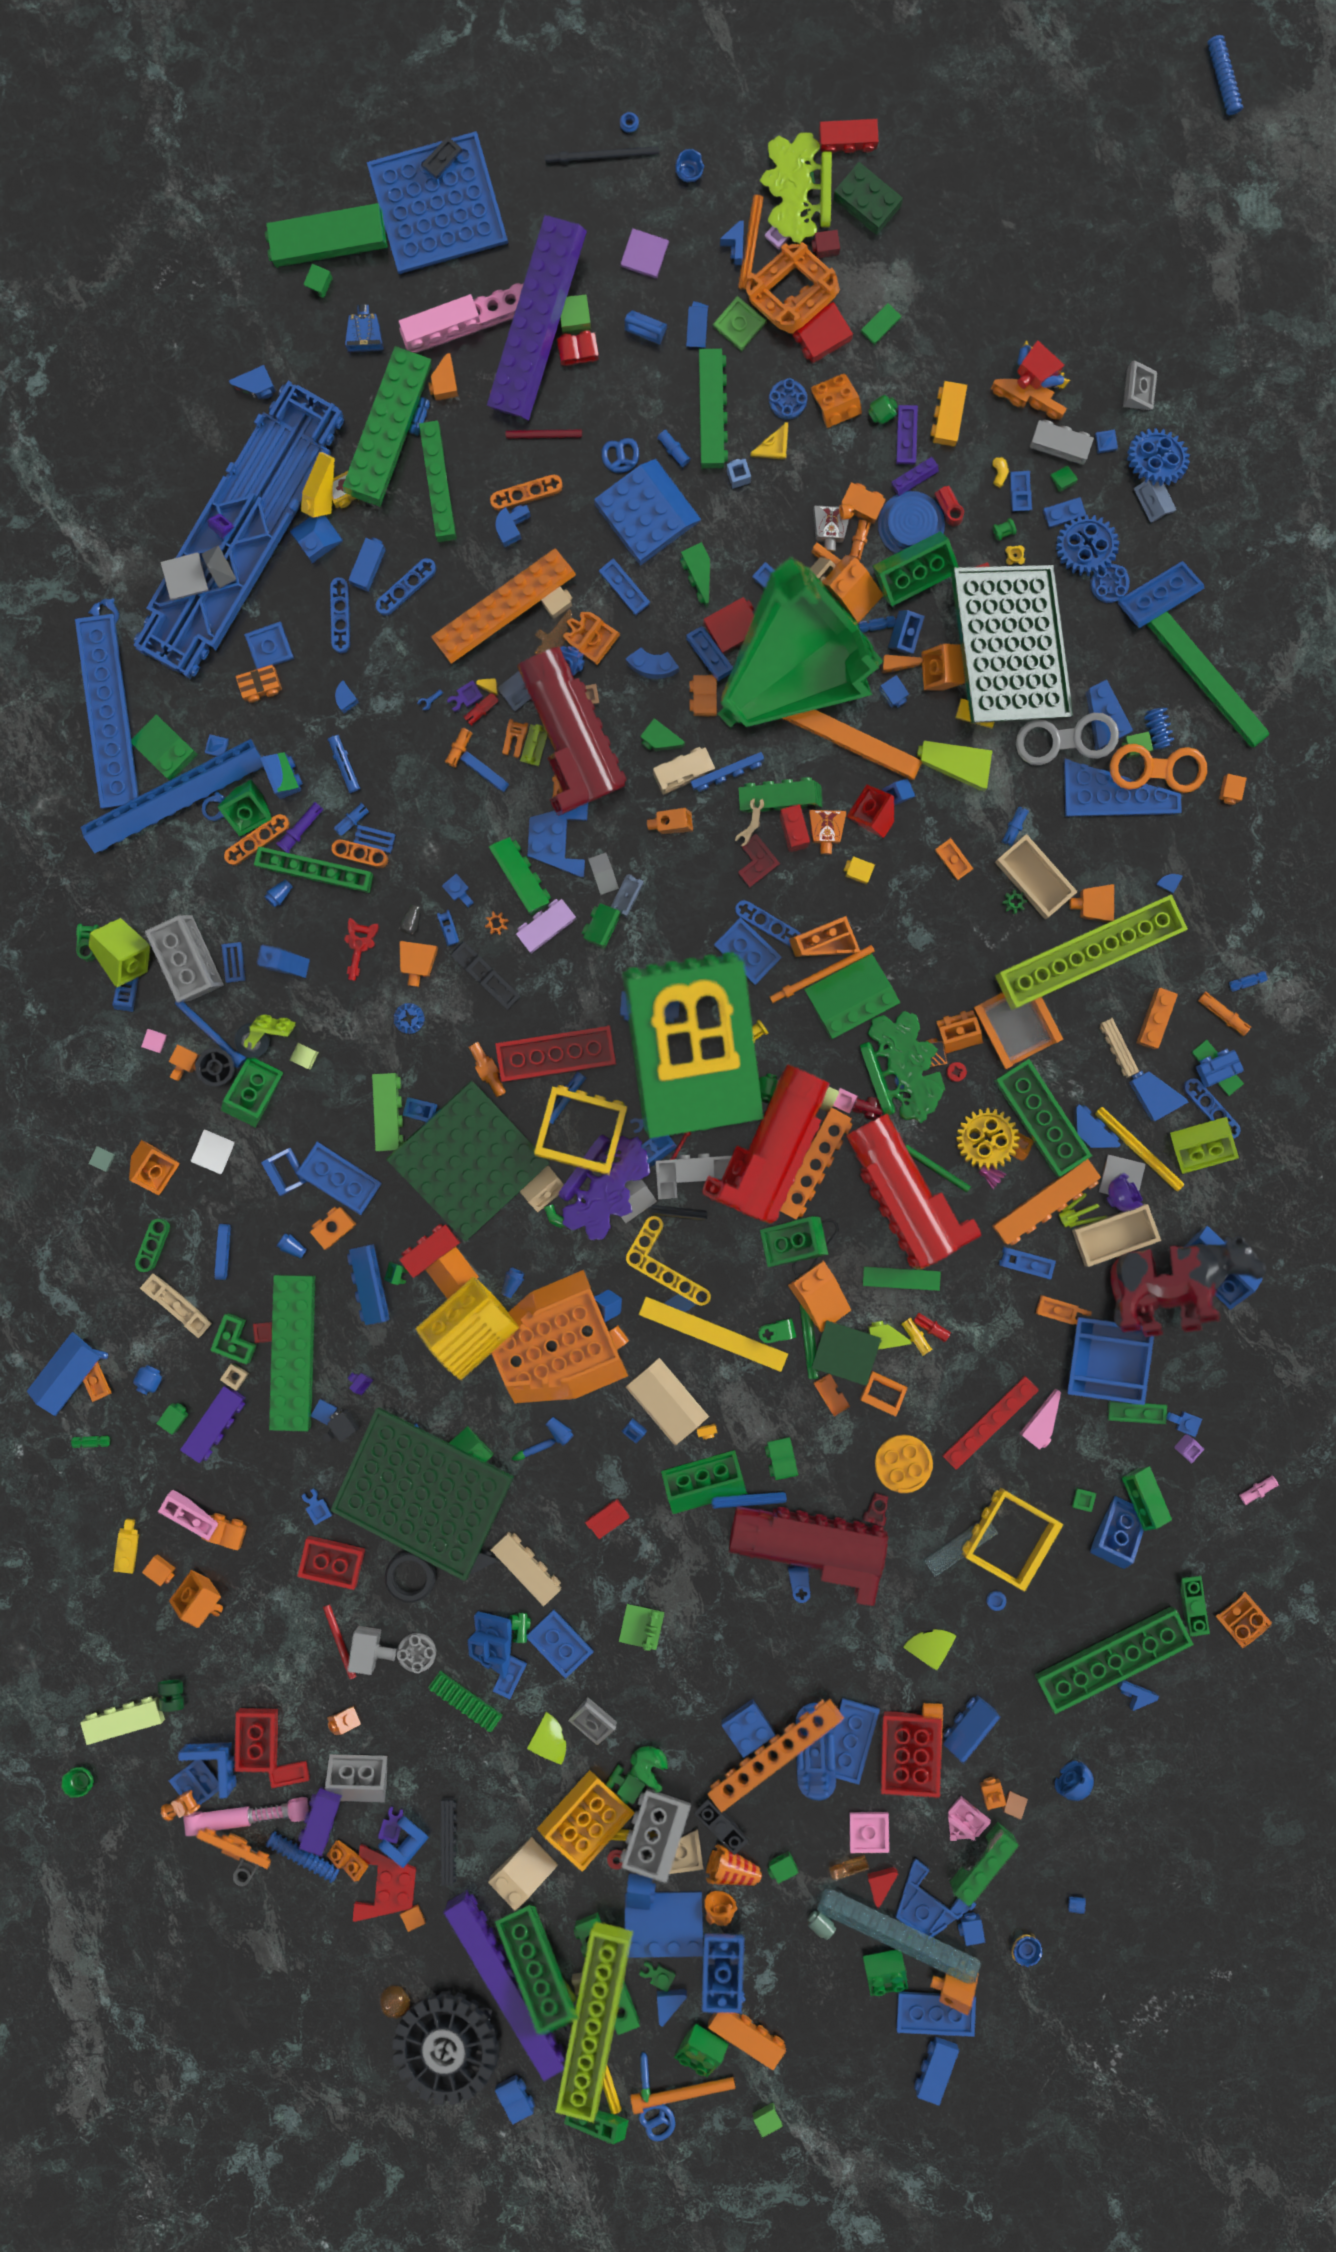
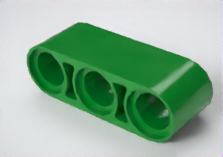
M155 1219L151 1221L135 1261V1266L140 1272H148L155 1268L170 1230L167 1220ZM158 1222H161L164 1226L161 1233L157 1232L155 1228ZM151 1240H154L157 1244L154 1251L148 1246ZM144 1258H147L150 1262L147 1269L142 1266Z

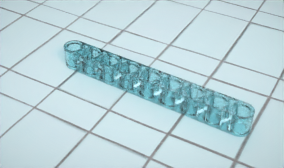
M825 1889L823 1891L817 1908L820 1913L969 1984L976 1983L981 1967V1962L978 1959L834 1890Z

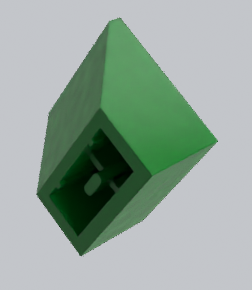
M901 1949L863 1956L870 1996H882L885 1993L902 1992L904 1989H908Z
M695 2024L687 2033L674 2058L680 2064L695 2070L698 2075L707 2078L721 2064L729 2043Z

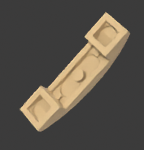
M152 1274L140 1287L154 1301L156 1300L181 1321L184 1327L197 1338L212 1324L189 1301L155 1274Z

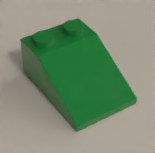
M157 714L131 740V743L168 780L176 778L198 755Z
M248 1057L225 1096L221 1111L256 1127L283 1072L255 1058Z
M807 1217L760 1230L767 1267L828 1255L821 1217Z

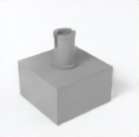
M357 1627L353 1635L348 1667L349 1672L371 1675L375 1669L377 1658L395 1660V1648L379 1647L381 1629Z

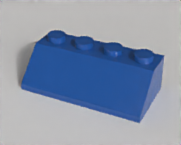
M1206 1226L1184 1247L1200 1244L1221 1245L1225 1244V1242ZM1228 1274L1217 1289L1215 1296L1231 1310L1254 1293L1263 1279H1254L1246 1275Z
M374 1244L350 1249V1254H347L349 1265L353 1266L354 1272L351 1273L353 1284H356L358 1289L355 1292L357 1303H361L362 1310H359L361 1322L364 1321L365 1325L389 1320L390 1317Z

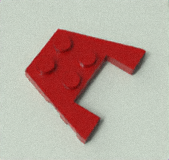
M361 1844L359 1856L366 1864L378 1865L375 1904L355 1902L353 1921L356 1922L412 1909L416 1867L407 1864L402 1868L382 1852L372 1850L368 1846Z

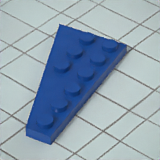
M1064 759L1065 817L1181 814L1180 793L1144 784L1137 789H1124L1113 781L1110 772ZM1121 776V778H1123L1125 781H1135L1129 779L1128 777Z

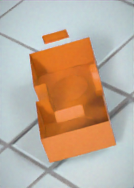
M827 1374L813 1383L833 1416L850 1407L842 1392L838 1394L835 1390L838 1386L831 1374Z

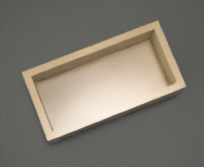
M1027 834L995 861L1021 893H1024L1023 895L1044 919L1051 916L1077 893L1075 888Z
M1143 1204V1206L1133 1211L1120 1212L1072 1230L1084 1266L1087 1267L1161 1241L1148 1204Z

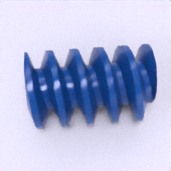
M1157 708L1145 712L1148 715L1144 719L1150 721L1146 724V727L1152 728L1148 731L1150 736H1153L1150 738L1151 743H1156L1152 746L1153 750L1173 746L1170 745V742L1174 738L1168 737L1173 731L1166 730L1171 723L1164 721L1169 718V715H1163L1167 708Z

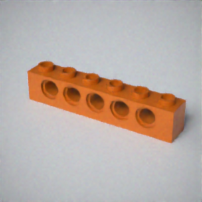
M831 1107L803 1159V1165L796 1174L795 1182L787 1194V1200L780 1209L781 1212L795 1220L798 1217L802 1218L807 1209L804 1205L807 1200L811 1201L816 1191L813 1189L816 1183L820 1184L825 1176L822 1172L825 1167H830L834 1157H832L835 1149L837 1151L840 1149L843 1140H841L843 1134H848L853 1125L850 1123L852 1118ZM832 1125L837 1126L839 1129V1133L835 1137L831 1136L828 1132L829 1127ZM822 1142H826L830 1146L827 1153H822L819 1150ZM813 1159L820 1161L821 1165L818 1170H813L810 1167V1162ZM803 1176L811 1178L810 1186H802L801 1178ZM794 1193L802 1195V1201L799 1204L792 1202L791 1197Z

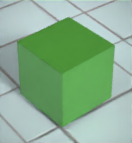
M587 295L569 296L566 298L560 317L563 334L575 335L582 331L591 332Z

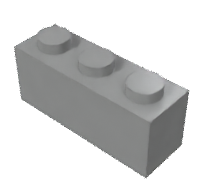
M1039 420L1030 448L1083 465L1085 464L1094 439L1093 437H1090L1086 432L1077 433L1071 431L1072 429L1067 426L1059 427L1053 425L1054 423L1049 420Z

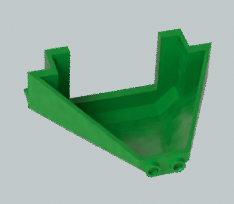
M791 557L771 572L720 702L726 710L730 709L732 711V715L738 723L742 722L748 727L870 696L872 693L866 677L877 670L879 665L883 663V660L873 650L874 647L866 635L860 631V626L812 570L807 566L804 568L802 563L795 562Z

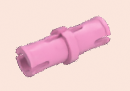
M1271 1475L1261 1483L1253 1484L1254 1487L1239 1496L1242 1502L1248 1505L1255 1499L1264 1497L1265 1493L1278 1487L1279 1484L1274 1476Z

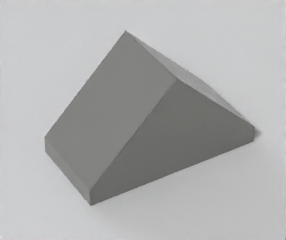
M607 853L589 858L588 860L600 894L603 895L619 889Z

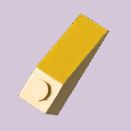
M319 452L302 492L301 511L313 518L331 514L334 458L323 452Z

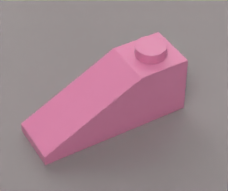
M1054 1389L1019 1433L1039 1450L1042 1447L1045 1448L1051 1441L1050 1437L1053 1432L1061 1392L1057 1389Z
M174 1490L167 1495L158 1511L208 1541L219 1524L190 1499Z

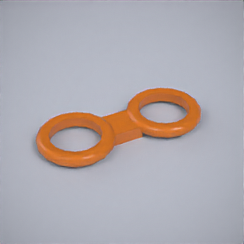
M1127 744L1119 748L1112 756L1110 775L1118 786L1128 790L1143 786L1150 778H1162L1166 780L1168 786L1174 791L1187 793L1196 790L1205 781L1207 762L1197 749L1190 747L1179 748L1168 759L1152 758L1150 752L1141 745ZM1138 752L1145 761L1144 772L1135 781H1125L1119 774V762L1125 754ZM1190 755L1196 759L1199 772L1193 782L1187 785H1180L1175 781L1172 769L1174 763L1180 757Z

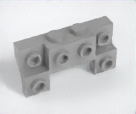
M698 1154V1158L690 1159V1155H679L677 1160L656 1161L658 1199L677 1198V1183L706 1181L708 1175L721 1180L732 1156L709 1157V1154Z

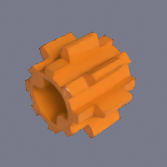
M493 911L491 918L486 917L489 923L485 925V928H491L490 934L496 931L501 935L502 929L507 930L504 924L508 922V919H502V912L497 916ZM494 919H500L501 926L499 928H493L492 921Z

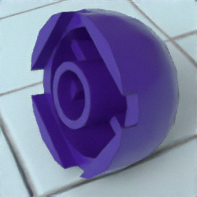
M1125 1172L1116 1176L1110 1182L1107 1200L1112 1207L1116 1206L1120 1211L1130 1212L1143 1206V1203H1140L1143 1199L1134 1182H1128L1129 1176Z

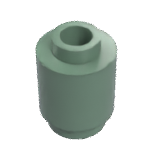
M813 1911L807 1918L809 1921L807 1926L820 1938L828 1940L836 1931L834 1923L821 1911Z

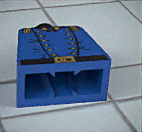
M358 305V314L349 315L345 341L347 351L384 350L376 314H369V305Z

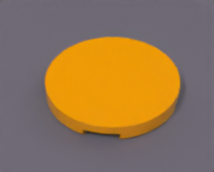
M897 1435L889 1438L880 1446L875 1457V1470L878 1478L887 1488L898 1493H910L923 1487L933 1469L932 1456L927 1446L918 1438L910 1435Z

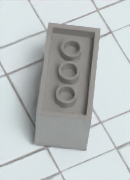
M179 915L145 931L177 1002L191 1001L224 986L192 915Z
M646 1789V1793L641 1792L638 1802L641 1808L640 1811H635L632 1821L635 1827L634 1830H629L626 1840L629 1846L628 1849H623L620 1862L623 1863L622 1868L667 1883L691 1803ZM660 1810L664 1817L656 1819V1815L653 1813ZM652 1829L656 1830L658 1836L651 1838L647 1832H651ZM649 1849L652 1855L645 1857L642 1850Z

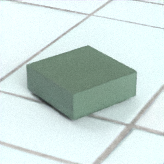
M97 1146L89 1164L107 1172L115 1154Z

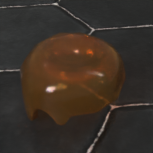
M390 1986L381 1994L380 2006L387 2017L398 2019L409 2010L410 1999L402 1987Z

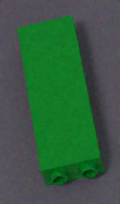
M378 203L267 223V230L265 231L266 241L270 245V249L267 250L268 258L276 267L387 248L383 212Z

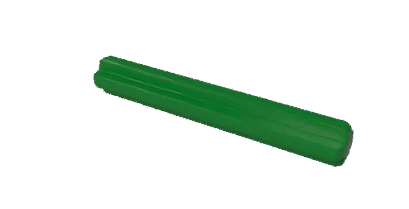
M800 1305L808 1378L817 1379L820 1377L819 1370L812 1368V1363L817 1353L813 1321L802 1305Z

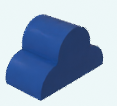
M704 1934L702 2012L741 2013L744 1935Z

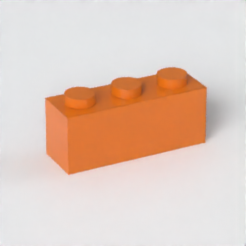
M1163 988L1155 989L1136 1042L1137 1044L1151 1049L1159 1048L1178 994Z

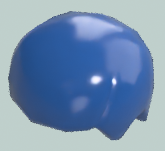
M685 149L676 159L675 171L678 177L685 182H695L701 177L704 169L701 154L693 149Z

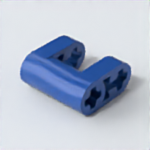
M403 1815L397 1824L409 1834L398 1848L394 1847L386 1839H383L378 1845L386 1855L402 1868L407 1865L429 1838L420 1828Z

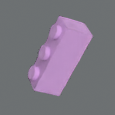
M562 899L560 901L554 900L548 905L549 909L544 913L542 911L538 912L533 916L534 920L530 924L524 923L517 929L519 932L516 935L530 953H533L576 920L575 915Z

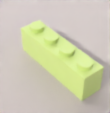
M152 1696L141 1699V1702L134 1704L132 1701L123 1704V1708L115 1709V1707L105 1709L104 1713L97 1715V1712L86 1715V1718L81 1722L86 1744L89 1745L161 1724L165 1718L163 1711H159V1697L153 1699Z

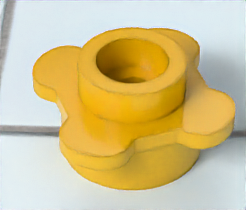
M1008 546L1006 548V563L1008 565L1013 563L1022 565L1025 562L1023 546Z

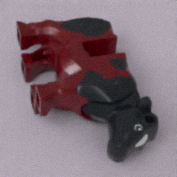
M1227 1236L1226 1243L1221 1245L1170 1246L1173 1275L1171 1276L1162 1274L1157 1277L1156 1263L1151 1249L1120 1255L1111 1268V1286L1116 1300L1114 1320L1122 1332L1139 1331L1142 1325L1145 1337L1163 1335L1161 1324L1153 1317L1154 1311L1159 1307L1171 1309L1180 1306L1182 1308L1181 1325L1183 1332L1202 1330L1201 1323L1220 1321L1218 1311L1212 1307V1301L1217 1289L1227 1275H1246L1254 1279H1261L1266 1273V1266L1256 1257L1242 1236H1235L1232 1239L1231 1236Z

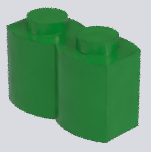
M790 1437L767 1441L768 1446H765L767 1458L771 1457L772 1465H769L771 1477L775 1476V1480L798 1476Z

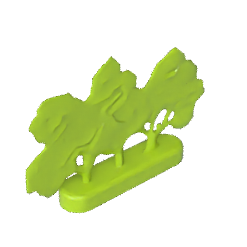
M799 133L792 144L781 136L771 140L768 143L769 157L777 167L766 170L759 180L764 186L770 188V192L774 196H781L783 202L772 210L768 217V222L774 228H777L783 237H791L793 242L801 243L804 237H813L817 233L816 224L811 220L816 211L820 213L821 227L830 228L832 154L831 152H822L821 164L815 163L813 157L820 149V143L813 138L812 133ZM805 161H810L811 165L805 164ZM816 169L821 170L820 184H813L810 172ZM810 189L820 190L819 204L812 205L807 200V193ZM806 202L809 206L805 207L803 203ZM811 209V211H808V215L800 216L803 210ZM809 218V222L805 223L804 220Z

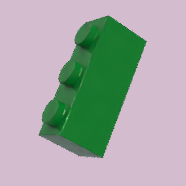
M1150 1466L1135 1469L1122 1477L1144 1531L1158 1529L1172 1520Z

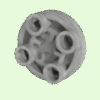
M422 1633L407 1635L400 1642L397 1650V1658L402 1667L414 1673L427 1670L433 1664L436 1657L434 1642L430 1637Z

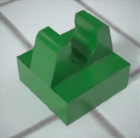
M389 1262L384 1280L396 1285L405 1284L406 1281L401 1279V1274L403 1272L408 1273V1271L397 1263Z

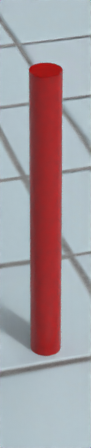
M330 1604L323 1607L348 1677L353 1679L357 1677L356 1673L348 1671L350 1657Z

